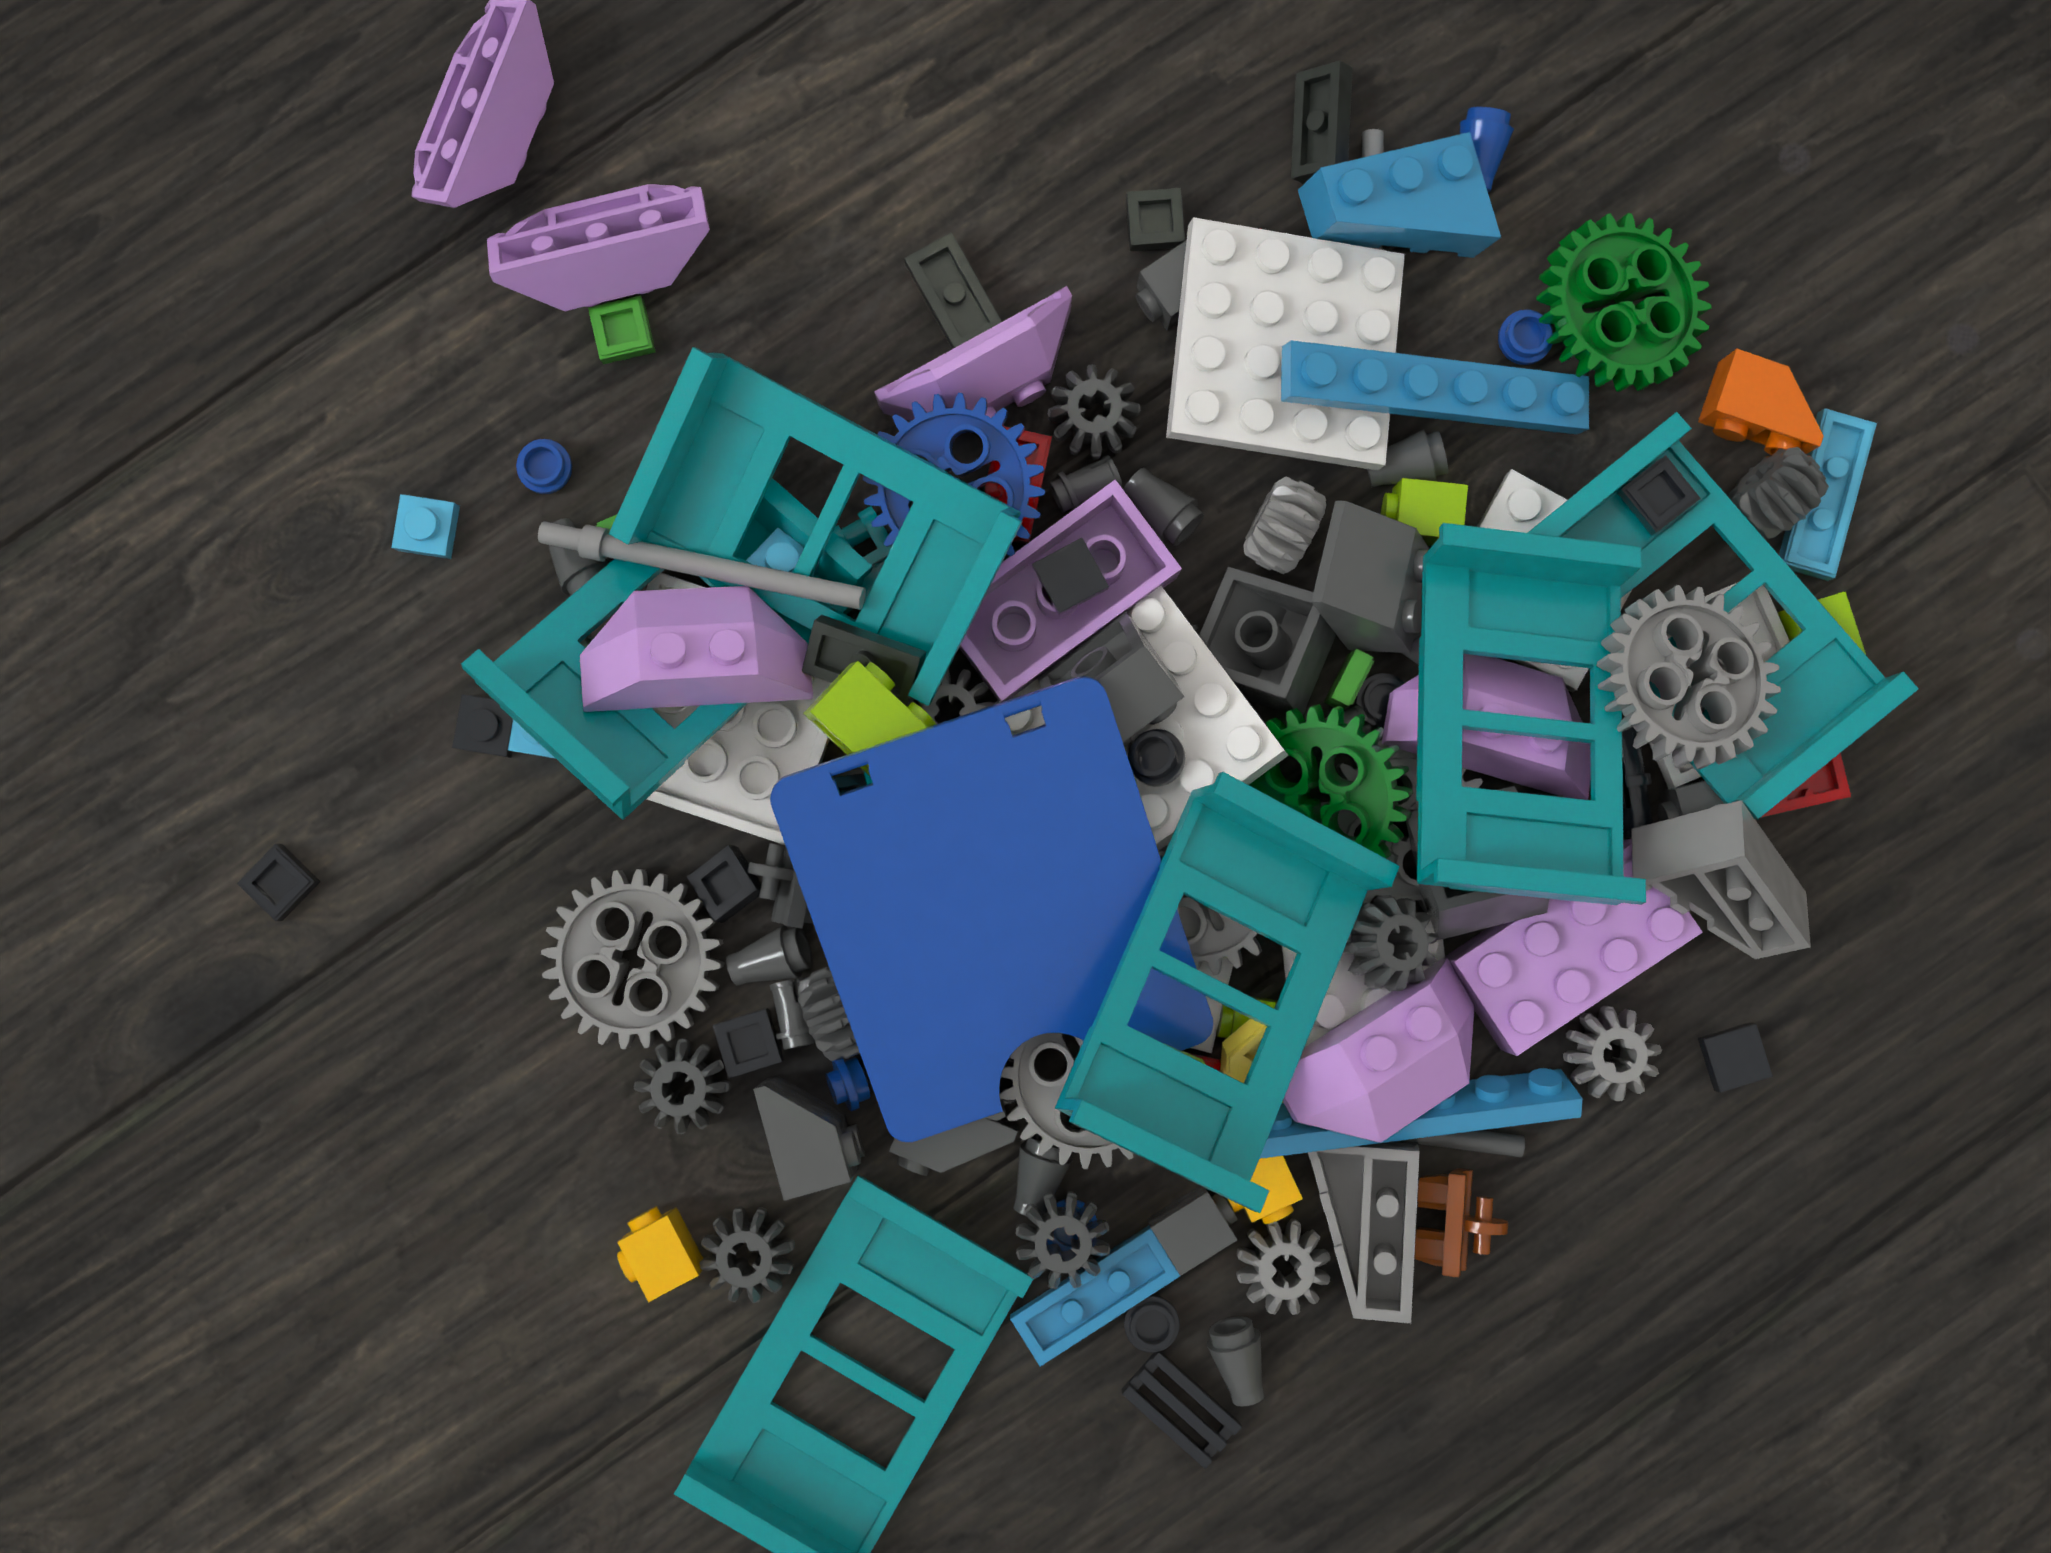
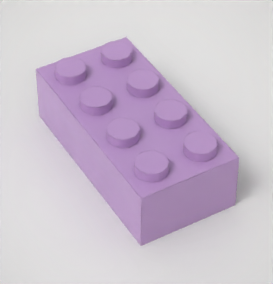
M1115 479L1001 563L959 649L987 684L997 700L1001 703L1008 701L1123 612L1131 609L1158 587L1162 586L1164 588L1177 579L1182 568ZM1083 538L1109 589L1059 616L1037 577L1032 564Z
M1632 839L1623 840L1624 877L1633 878ZM1652 887L1646 891V903L1642 905L1628 903L1607 905L1549 899L1547 913L1489 927L1446 955L1445 958L1449 959L1475 1006V1012L1500 1050L1518 1056L1703 932L1690 912L1681 914L1670 907V897Z

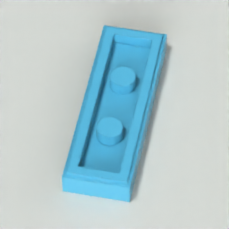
M1824 408L1816 416V422L1824 436L1821 446L1806 455L1809 454L1820 466L1819 470L1825 476V481L1829 487L1825 495L1820 498L1819 506L1812 509L1806 515V519L1794 524L1790 531H1785L1779 556L1792 571L1829 581L1836 577L1877 423Z

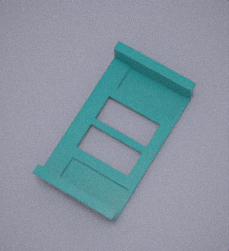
M692 347L609 535L628 545L647 541L661 546L751 564L736 556L791 437L843 464L840 474L792 573L812 576L860 474L913 501V504L856 620L820 601L753 587L750 588L770 608L811 630L814 620L820 615H824L926 651L923 666L908 696L929 706L1023 522L1018 519L1021 512L723 353H706L696 347ZM722 581L723 583H725V584H727V585H729V586H731V587H734V586H743V585H738V584H734V583H729V582H724V581Z
M1676 412L1528 533L1641 547L1642 568L1621 585L1622 598L1702 532L1712 526L1751 571L1723 594V610L1728 613L1761 585H1764L1803 630L1765 661L1779 665V670L1766 677L1768 682L1781 688L1780 693L1766 699L1767 702L1777 709L1775 715L1763 720L1768 731L1752 740L1754 744L1752 748L1738 755L1736 754L1735 758L1720 765L1715 761L1702 769H1697L1694 762H1690L1724 804L1742 800L1756 820L1919 688L1904 671L1886 678L1682 445L1679 440L1692 428ZM1666 455L1701 499L1651 536L1617 492ZM1671 636L1668 640L1677 648L1676 641ZM1649 681L1651 690L1660 698L1659 689L1654 683ZM1675 704V707H1674L1673 712H1672L1673 718H1674V712H1675V708H1676V705H1677V704ZM1705 709L1702 714L1710 721L1709 713Z
M772 478L736 556L746 561L777 528L781 529L804 548L818 518ZM832 532L819 560L818 572L813 577L863 587L864 578L872 571L873 566L835 532ZM614 559L494 662L478 649L462 662L461 666L475 680V683L500 705L501 709L615 814L624 820L748 703L700 705L675 729L652 708L583 712L580 654L585 650V647L580 642L612 616L633 591H641L665 570ZM700 577L711 588L731 587L719 580ZM825 603L846 615L853 609ZM775 611L795 632L809 643L811 629Z
M1442 523L1439 527V539L1423 556L1421 637L1419 638L1417 884L1607 905H1619L1621 903L1642 905L1646 903V879L1624 877L1622 732H1618L1616 729L1622 720V712L1605 711L1604 707L1616 698L1614 692L1598 689V684L1611 677V673L1596 666L1597 661L1611 654L1601 645V641L1614 632L1610 624L1621 616V585L1642 568L1641 547ZM1463 654L1590 668V723L1463 709ZM1462 729L1590 743L1591 800L1462 787Z
M1225 772L1218 773L1214 784L1192 790L1160 863V870L1093 1025L1089 1027L1055 1109L1071 1116L1069 1119L1070 1123L1254 1212L1261 1213L1270 1190L1250 1180L1366 894L1369 890L1392 887L1400 866ZM1183 895L1297 953L1275 1008L1160 951V947ZM1151 968L1267 1026L1244 1083L1127 1026Z
M858 1175L693 1458L674 1495L773 1553H871L1017 1296L1023 1299L1033 1279L1027 1272ZM840 1283L954 1349L925 1400L811 1334ZM800 1351L807 1353L915 1417L886 1468L772 1402Z

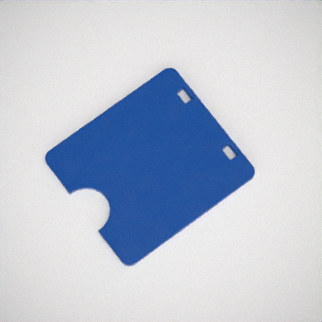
M1087 676L1076 677L786 775L776 782L770 797L771 807L886 1127L895 1139L902 1142H914L1003 1112L999 1096L1002 1071L1011 1054L1030 1038L1046 1033H1063L1084 1041L1089 1027L1093 1025L1155 882L1161 863L1157 845L1108 695L1104 687L1097 680ZM1041 706L1045 725L1012 736L1009 724L1005 718ZM868 764L869 774L873 783L840 794L836 780L832 776ZM1176 910L1160 951L1197 969L1178 910ZM1151 968L1127 1026L1182 1051L1199 1045L1208 1039L1213 1030V1017L1205 995Z

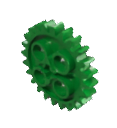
M1611 213L1606 214L1596 223L1591 219L1586 221L1576 229V232L1573 230L1559 242L1560 247L1547 257L1548 262L1552 266L1539 275V279L1550 287L1537 295L1536 301L1549 305L1551 309L1539 318V322L1554 324L1556 331L1546 340L1547 343L1556 344L1563 342L1566 348L1559 358L1561 363L1573 357L1579 360L1576 369L1577 377H1581L1590 370H1594L1596 387H1601L1612 378L1617 392H1621L1632 384L1637 391L1653 383L1660 384L1672 377L1673 373L1689 364L1687 357L1699 351L1702 347L1696 337L1709 330V325L1697 318L1711 309L1710 303L1699 300L1697 296L1698 293L1709 287L1708 282L1694 281L1692 273L1701 266L1700 261L1685 263L1682 257L1689 245L1683 243L1675 248L1669 245L1672 236V229L1670 228L1658 236L1654 235L1652 218L1646 219L1637 227H1635L1632 213H1627L1617 222ZM1637 266L1644 271L1646 278L1640 274ZM1588 274L1596 280L1598 288L1591 283ZM1662 292L1665 295L1659 297H1647L1635 306L1632 302L1633 300H1638L1650 293ZM1613 299H1614L1615 302L1617 303V304H1614V305H1610V306H1608V307H1605V308H1603L1602 310H1600V311H1598V312L1585 313V312L1583 311V309H1582V308H1593V309H1595V308H1601V307H1603L1604 305H1606L1607 303H1609V302H1610L1611 300H1613ZM1651 318L1656 321L1659 331L1653 326ZM1601 326H1604L1609 331L1611 340L1604 335Z
M1320 704L1309 707L1307 721H1305L1297 708L1286 712L1287 727L1276 717L1267 721L1268 729L1288 756L1294 757L1301 764L1302 778L1299 783L1290 782L1285 779L1281 773L1279 762L1250 783L1249 786L1320 824L1322 820V825L1388 859L1392 854L1383 840L1398 843L1403 839L1404 834L1393 825V822L1407 821L1411 818L1412 813L1398 806V801L1410 797L1413 794V789L1397 786L1396 779L1407 773L1409 767L1391 765L1389 759L1400 749L1398 745L1381 749L1377 744L1383 735L1384 729L1379 727L1368 734L1364 733L1362 729L1365 723V715L1363 714L1355 716L1348 724L1344 723V709L1341 706L1333 708L1328 719H1325ZM1315 746L1322 750L1319 772L1316 757L1313 754ZM1338 753L1348 754L1357 762L1358 776L1355 781L1344 780L1337 774L1334 763ZM1318 786L1321 793L1330 794L1331 801L1321 806L1320 799L1311 798L1310 791ZM1340 810H1351L1357 814L1362 825L1359 836H1350L1341 830L1338 824Z

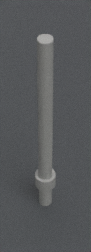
M543 521L538 530L539 543L576 550L580 557L604 562L609 557L858 610L862 609L865 601L866 589L864 587L647 542L628 545L609 535L610 529L586 524L582 529Z

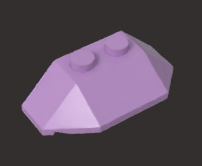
M489 0L485 6L486 14L473 24L454 53L415 150L413 172L415 184L412 187V197L418 201L455 208L515 183L519 171L525 164L527 150L537 125L545 114L546 103L554 85L536 4L531 0Z
M647 184L544 209L516 223L507 233H497L487 238L489 274L494 283L563 311L581 307H592L605 301L634 294H646L655 289L671 286L710 230L701 187L694 186L683 189L674 185Z
M1065 286L1049 297L894 382L874 391L880 409L884 414L891 416L897 414L905 420L912 421L915 419L912 411V402L917 401L928 413L933 411L935 394H939L942 397L946 408H953L957 394L963 393L967 409L969 410L974 409L981 397L986 398V416L992 418L997 411L1013 402H1016L1018 407H1022L1035 401L1046 392L1044 385L1051 381L1071 311L1072 294L1068 287Z
M748 586L633 591L580 654L583 712L813 699L811 675L802 672L808 643Z
M1463 654V709L1582 722L1563 678L1495 657ZM1418 675L1390 693L1382 738L1383 745H1398L1400 750L1417 754ZM1462 729V768L1558 796L1563 795L1565 798L1588 800L1591 780L1590 743Z
M1442 958L1425 969L1424 975L1426 980H1422L1418 984H1409L1407 982V987L1403 991H1391L1304 1048L1283 1099V1103L1294 1122L1381 1143L1469 1084L1475 1006L1448 958Z

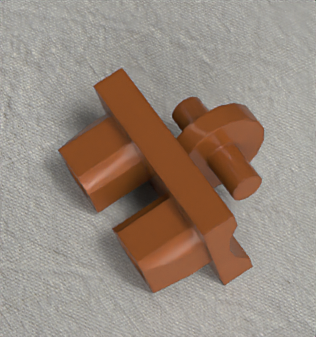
M1456 1168L1449 1175H1424L1419 1178L1418 1207L1446 1210L1445 1230L1419 1227L1416 1230L1414 1259L1431 1265L1442 1266V1275L1459 1278L1461 1271L1467 1270L1469 1232L1474 1233L1473 1253L1485 1255L1490 1254L1491 1235L1508 1234V1221L1492 1217V1197L1476 1196L1475 1215H1470L1473 1170Z

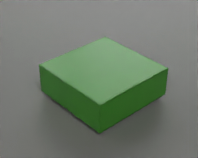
M641 295L588 307L599 358L603 364L656 352L645 302Z
M1357 648L1347 654L1324 703L1334 708L1341 706L1343 709L1352 706L1374 663L1372 660L1373 656Z

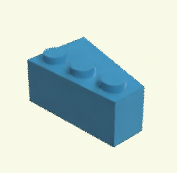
M1470 132L1321 167L1298 189L1311 236L1316 239L1368 248H1379L1382 245L1410 248V252L1427 253L1429 250L1457 252L1460 257L1474 258L1501 238Z

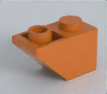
M1735 349L1718 362L1698 420L1699 423L1713 427V433L1720 438L1736 442L1748 439L1765 445L1764 451L1770 455H1773L1779 449L1787 450L1794 447H1799L1807 454L1821 446L1824 436L1789 366L1740 349Z

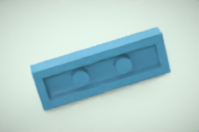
M1150 1225L1111 1249L1109 1255L1097 1258L1096 1261L1101 1270L1097 1276L1089 1274L1084 1268L1078 1270L1081 1277L1080 1287L1073 1288L1068 1277L1060 1282L1057 1289L1051 1288L1010 1314V1320L1040 1367L1180 1277Z

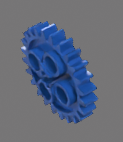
M963 393L957 394L953 408H946L942 397L939 394H935L933 411L927 413L917 401L912 402V411L915 419L908 422L903 417L894 414L892 418L899 432L895 436L881 431L878 432L877 435L918 457H925L930 463L947 471V473L953 471L958 477H964L992 461H998L1000 463L998 471L968 484L978 490L985 484H1000L1007 492V505L1021 512L1018 519L1022 521L1024 517L1040 518L1041 514L1028 505L1029 498L1044 496L1045 490L1031 485L1030 478L1043 473L1044 467L1041 465H1027L1026 458L1031 456L1038 448L1035 443L1019 446L1016 442L1025 430L1022 423L1008 430L1003 427L1008 414L1005 408L1000 409L990 418L986 416V398L981 397L974 409L969 410L967 409ZM966 432L979 435L983 443L982 454L975 462L969 464L958 462L952 451L955 439ZM863 476V481L878 486V493L864 499V504L881 506L883 513L877 516L871 522L872 527L890 526L892 531L883 543L886 547H890L893 545L910 510L909 503L911 500ZM1021 524L1016 535L1029 539L1030 533ZM1012 544L1007 552L1010 556L1015 554Z

